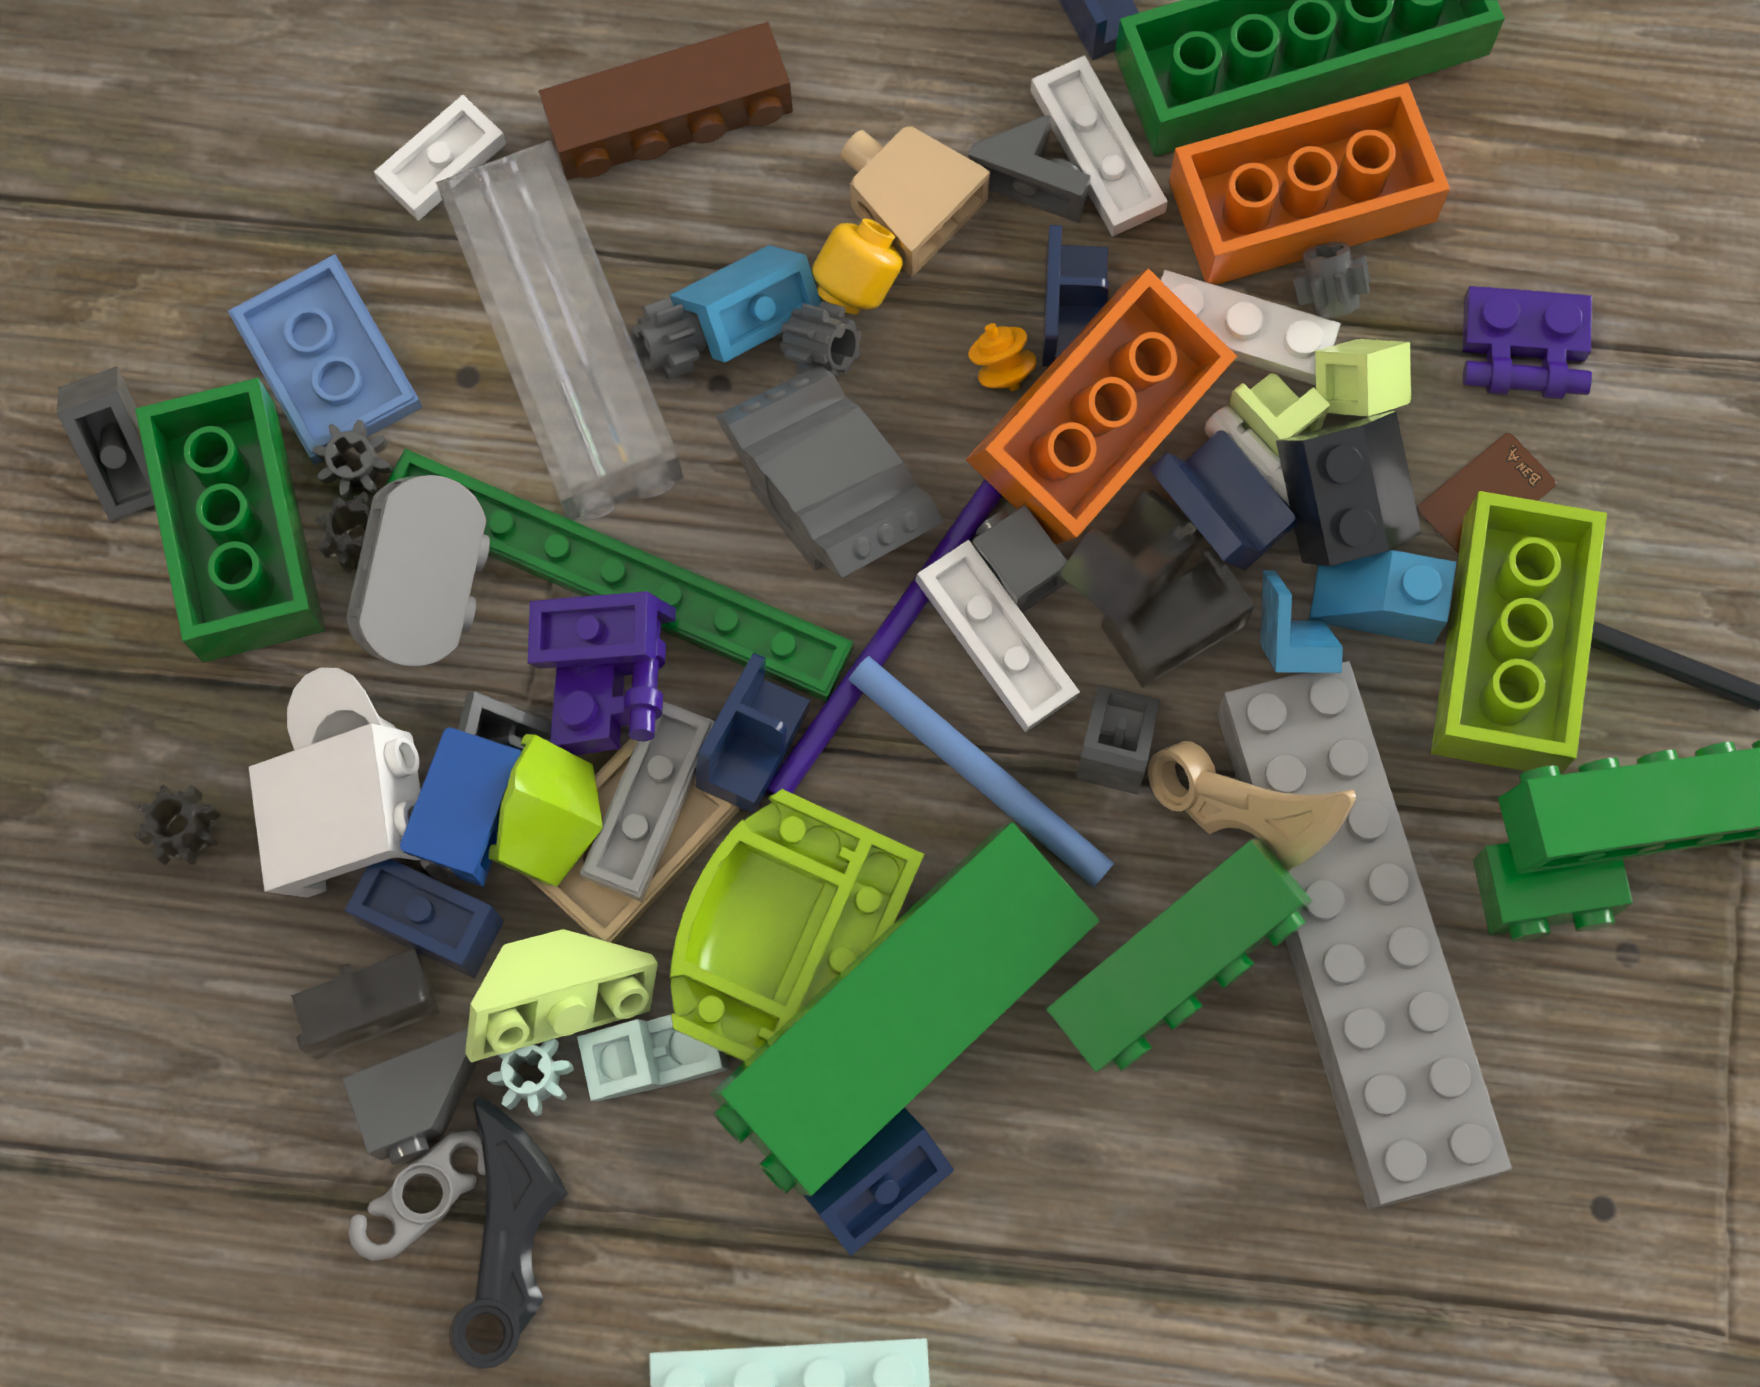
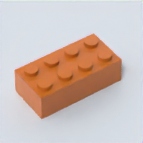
M1408 83L1175 148L1169 178L1172 193L1205 282L1213 285L1304 260L1303 255L1307 250L1320 244L1343 242L1351 247L1437 222L1450 191L1449 184Z
M1148 268L1121 286L965 460L1017 510L1026 505L1055 545L1075 539L1235 360L1237 355Z

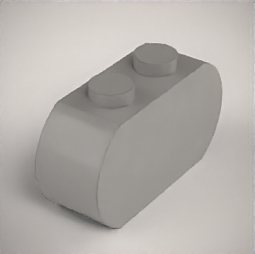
M412 476L392 481L373 496L346 616V624L353 639L371 656L404 666H424L435 663L449 655L459 645L461 633L467 634L469 632L476 610V599L470 596L475 571L481 572L485 566L489 553L490 539L488 535H483L486 524L484 511L476 497L466 487L442 476Z

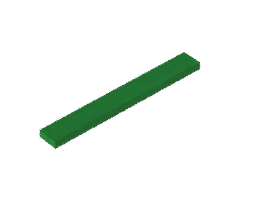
M404 449L385 484L386 486L397 479L412 476L434 475L452 479L466 487L476 497L484 511L486 524L483 535H488L490 539L489 556L581 596L648 591L676 608V621L661 623V631L746 667L752 654L757 653L766 657L765 676L827 702L832 695L854 649V641L408 449Z

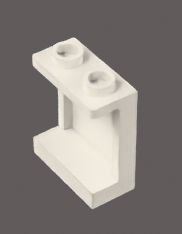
M370 723L249 766L264 892L307 898L326 892V879L390 858L420 859L405 854L400 849V842L420 794L418 777L419 756L411 733Z

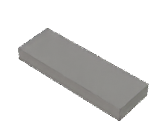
M663 702L662 716L655 721L654 738L649 741H637L602 821L603 829L596 836L580 872L582 879L637 901H643L695 780L698 752L715 721Z

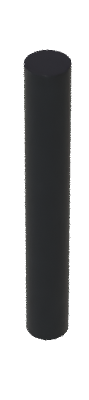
M1594 621L1591 647L1755 711L1760 709L1759 684Z

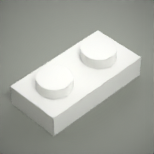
M462 95L378 167L374 173L378 182L419 221L506 145V140L503 132Z

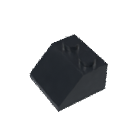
M1396 411L1276 440L1289 505L1299 517V521L1294 528L1302 563L1333 566L1389 551L1422 533Z

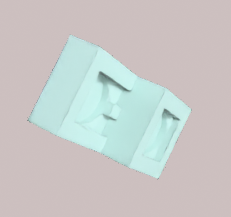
M671 1014L649 1021L636 1019L577 1036L590 1100L595 1102L670 1086L730 1070L725 1053L673 1030Z

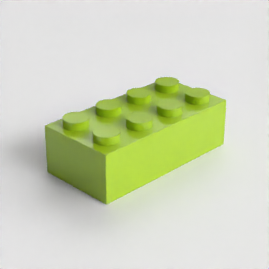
M1478 491L1463 518L1431 754L1522 771L1545 766H1558L1560 774L1577 758L1607 513Z

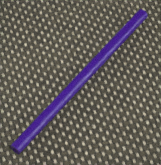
M986 479L981 483L920 571L967 540L971 542L977 529L986 521L1003 497ZM916 576L774 775L766 790L771 796L781 789L793 794L863 695V692L849 681L851 674L868 656L880 666H883L928 603L929 599L915 581Z

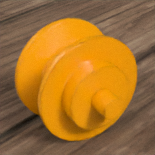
M995 323L988 324L984 328L985 333L971 346L968 353L969 358L974 364L984 365L978 373V380L981 385L988 388H1009L1010 391H1015L1021 387L1020 382L1035 368L1037 363L1036 356L1033 352L1022 349L1028 339L1025 330L1019 327H997Z

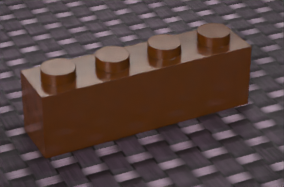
M769 22L538 90L566 180L576 177H597L619 164L636 159L641 161L653 160L663 156L669 149L692 142H713L721 138L728 131L751 124L754 126L769 125L780 119L782 115L793 112L790 81Z

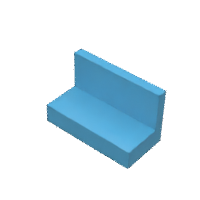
M771 245L670 295L673 306L682 304L684 310L698 315L712 358L724 363L782 333V325L784 322L787 323L792 317L791 312L796 308L801 309L804 303L816 307L821 303L807 256Z
M1263 570L1260 646L1275 672L1342 673L1343 647L1325 621L1291 620V592L1276 570Z

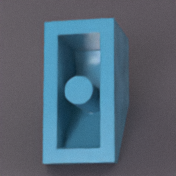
M1390 550L1333 566L1318 565L1309 620H1324L1327 625L1434 644L1448 622L1456 562Z

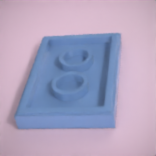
M336 254L228 310L229 315L314 465L324 461L312 450L315 446H327L332 438L329 432V425H335L341 432L353 431L355 422L358 419L362 420L367 427V438L423 407Z

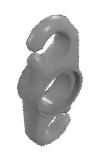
M473 1130L450 1133L434 1145L430 1151H427L414 1163L403 1169L384 1196L374 1199L369 1203L367 1210L370 1215L386 1217L393 1224V1235L386 1243L376 1244L371 1242L366 1235L367 1218L361 1214L353 1216L350 1220L348 1234L351 1246L356 1252L371 1261L394 1258L432 1226L440 1222L447 1215L457 1198L461 1194L475 1188L477 1178L474 1174L459 1173L453 1168L452 1155L456 1149L466 1146L473 1148L479 1158L478 1172L480 1175L486 1176L479 1133ZM419 1176H428L435 1179L443 1192L439 1206L425 1214L415 1213L408 1209L402 1198L403 1190L407 1183Z

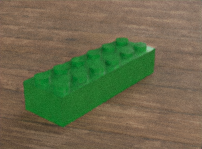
M1180 0L1120 18L1115 58L1153 155L1157 157L1173 152L1175 148L1298 114L1488 56L1493 49L1505 17L1497 0Z

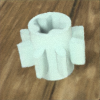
M556 1039L543 1042L541 1047L530 1045L498 1055L502 1059L501 1071L491 1073L487 1076V1079L492 1085H506L510 1088L503 1097L502 1105L511 1110L518 1105L522 1098L528 1101V1107L531 1112L536 1116H540L543 1109L541 1101L546 1100L551 1095L560 1100L567 1098L564 1091L558 1086L560 1075L568 1074L574 1069L569 1061H554L551 1058L559 1046V1042ZM524 1062L532 1066L539 1062L538 1068L544 1074V1077L537 1085L528 1080L523 1083L524 1079L517 1071Z

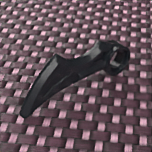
M478 1097L473 1101V1108L482 1144L486 1173L484 1232L475 1301L462 1307L454 1316L449 1329V1342L455 1356L462 1363L476 1369L496 1367L510 1358L517 1348L520 1334L544 1300L532 1269L533 1240L539 1224L546 1214L560 1200L566 1197L568 1193L553 1166L531 1137L499 1108L485 1098ZM486 1313L500 1321L503 1327V1339L500 1346L492 1353L479 1354L468 1346L465 1339V1330L473 1317Z

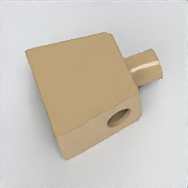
M907 126L902 128L885 146H882L864 130H859L851 136L841 151V159L858 172L850 183L851 206L861 220L864 218L873 220L894 234L895 238L892 245L902 257L903 270L911 277L988 201L990 172L983 166L914 127Z

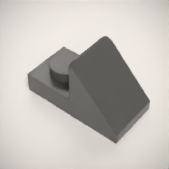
M1042 116L972 145L968 158L990 172L989 191L1079 223L1087 204L1091 175L1081 172L1076 165L1069 161L1057 158L1051 160L1042 158L1049 143L1051 116Z

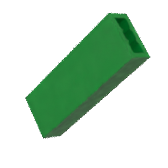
M1013 822L995 829L710 1093L720 1105L713 1113L714 1116L736 1141L742 1143L748 1137L764 1154L765 1158L759 1163V1167L779 1190L787 1194L794 1188L798 1194L812 1196L1100 920Z

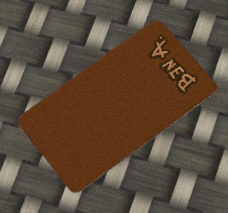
M1505 433L1421 502L1417 509L1459 554L1463 518L1478 491L1539 501L1556 487L1557 482L1511 433Z

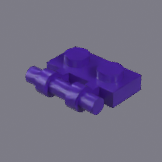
M1469 286L1464 296L1462 352L1487 354V362L1466 361L1463 369V385L1486 387L1488 394L1507 395L1509 389L1540 391L1543 398L1563 399L1565 394L1589 395L1592 384L1591 371L1568 369L1566 360L1585 362L1591 353L1592 295ZM1510 356L1542 358V367L1512 364Z
M658 619L656 660L556 668L550 740L552 744L576 756L620 749L621 726L629 725V737L633 740L649 741L654 738L655 721L663 713V694L657 689L658 669L665 665L666 644L660 639L661 622ZM632 675V688L628 689L625 695H623L624 676Z

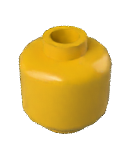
M866 218L861 221L860 225L853 223L838 224L831 231L812 266L814 279L819 284L817 288L818 295L827 303L846 308L845 313L857 315L861 309L873 310L878 308L903 265L900 253L892 245L895 238L894 234L883 225Z

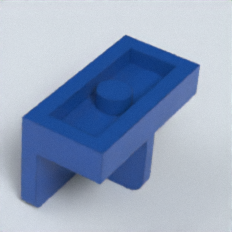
M446 728L400 842V849L405 854L451 869L461 880L484 887L493 864V860L489 859V848L491 844H497L501 804L512 768L519 758L521 750L454 728Z

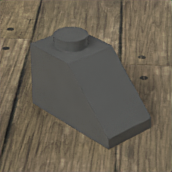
M118 366L58 387L57 403L58 417L109 521L155 505L135 410L137 407Z
M468 1028L342 1078L368 1154L380 1160L389 1158L392 1165L401 1164L430 1151L427 1142L444 1135L478 1062H470L465 1054Z

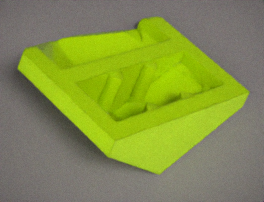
M526 734L521 741V746L524 749L512 768L508 786L500 808L497 844L490 845L489 859L547 886L557 887L603 829L593 764L537 735Z

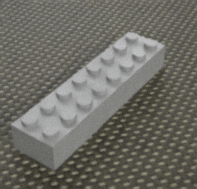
M1350 661L1342 663V673L1303 672L1225 692L1216 714L1236 780L1268 790L1290 794H1324L1351 789L1355 791V802L1333 838L1310 859L1288 870L1313 902L1299 912L1306 923L1285 941L1367 1210L1370 1211L1494 1178L1512 1170Z

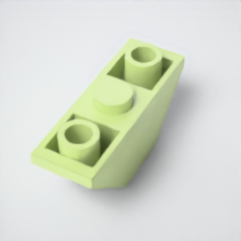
M565 929L504 944L471 1002L465 1054L470 1062H474L650 1012L658 962L652 954Z

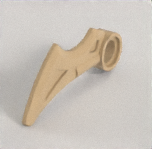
M1182 741L1153 754L1148 765L1150 787L1155 797L1163 806L1172 811L1182 812L1185 810L1209 835L1225 828L1241 829L1253 834L1265 842L1287 870L1302 864L1318 853L1337 833L1355 802V791L1353 789L1324 794H1290L1268 790L1216 774L1215 766L1210 756L1201 746L1192 741ZM1176 762L1184 768L1189 781V791L1181 785L1176 775Z

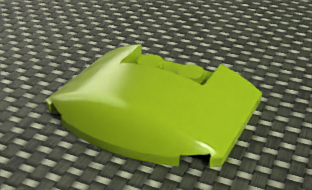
M784 789L769 797V800L772 802L771 804L749 816L745 821L742 819L731 830L710 858L691 892L683 912L671 960V992L675 1014L671 1013L672 1029L743 1062L895 923L924 857V854Z

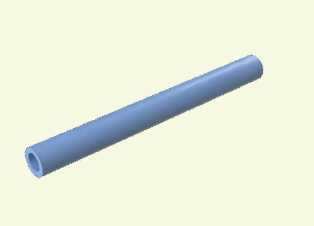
M870 656L866 657L851 674L849 681L1093 888L1113 866V861Z

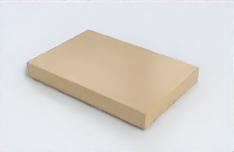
M631 738L595 775L602 821L637 744V741ZM695 777L642 902L582 879L580 872L594 840L557 887L547 886L528 876L525 877L591 937L616 944L739 812V808L697 789Z

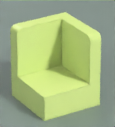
M1356 339L1315 351L1316 390L1330 404L1327 413L1369 417L1410 403V342Z
M1271 373L1251 389L1244 383L1239 385L1232 391L1228 406L1232 407L1245 421L1242 425L1244 429L1252 428L1279 457L1276 440L1321 429L1330 404L1314 387L1299 398L1277 374Z

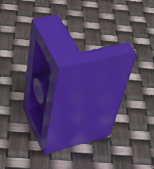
M648 591L530 601L527 663L538 669L656 660L657 619L661 623L675 622L676 608Z

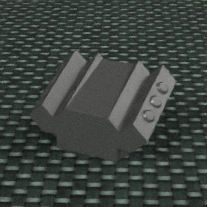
M820 365L715 416L745 467L750 480L751 490L814 571L826 565L839 577L843 578L944 523L930 494L916 485L903 460L859 405L845 396L834 374Z

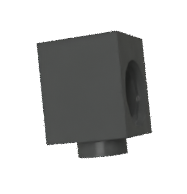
M1026 505L1010 515L1006 511L998 512L977 529V537L973 539V546L1022 613L1067 583L1069 562Z

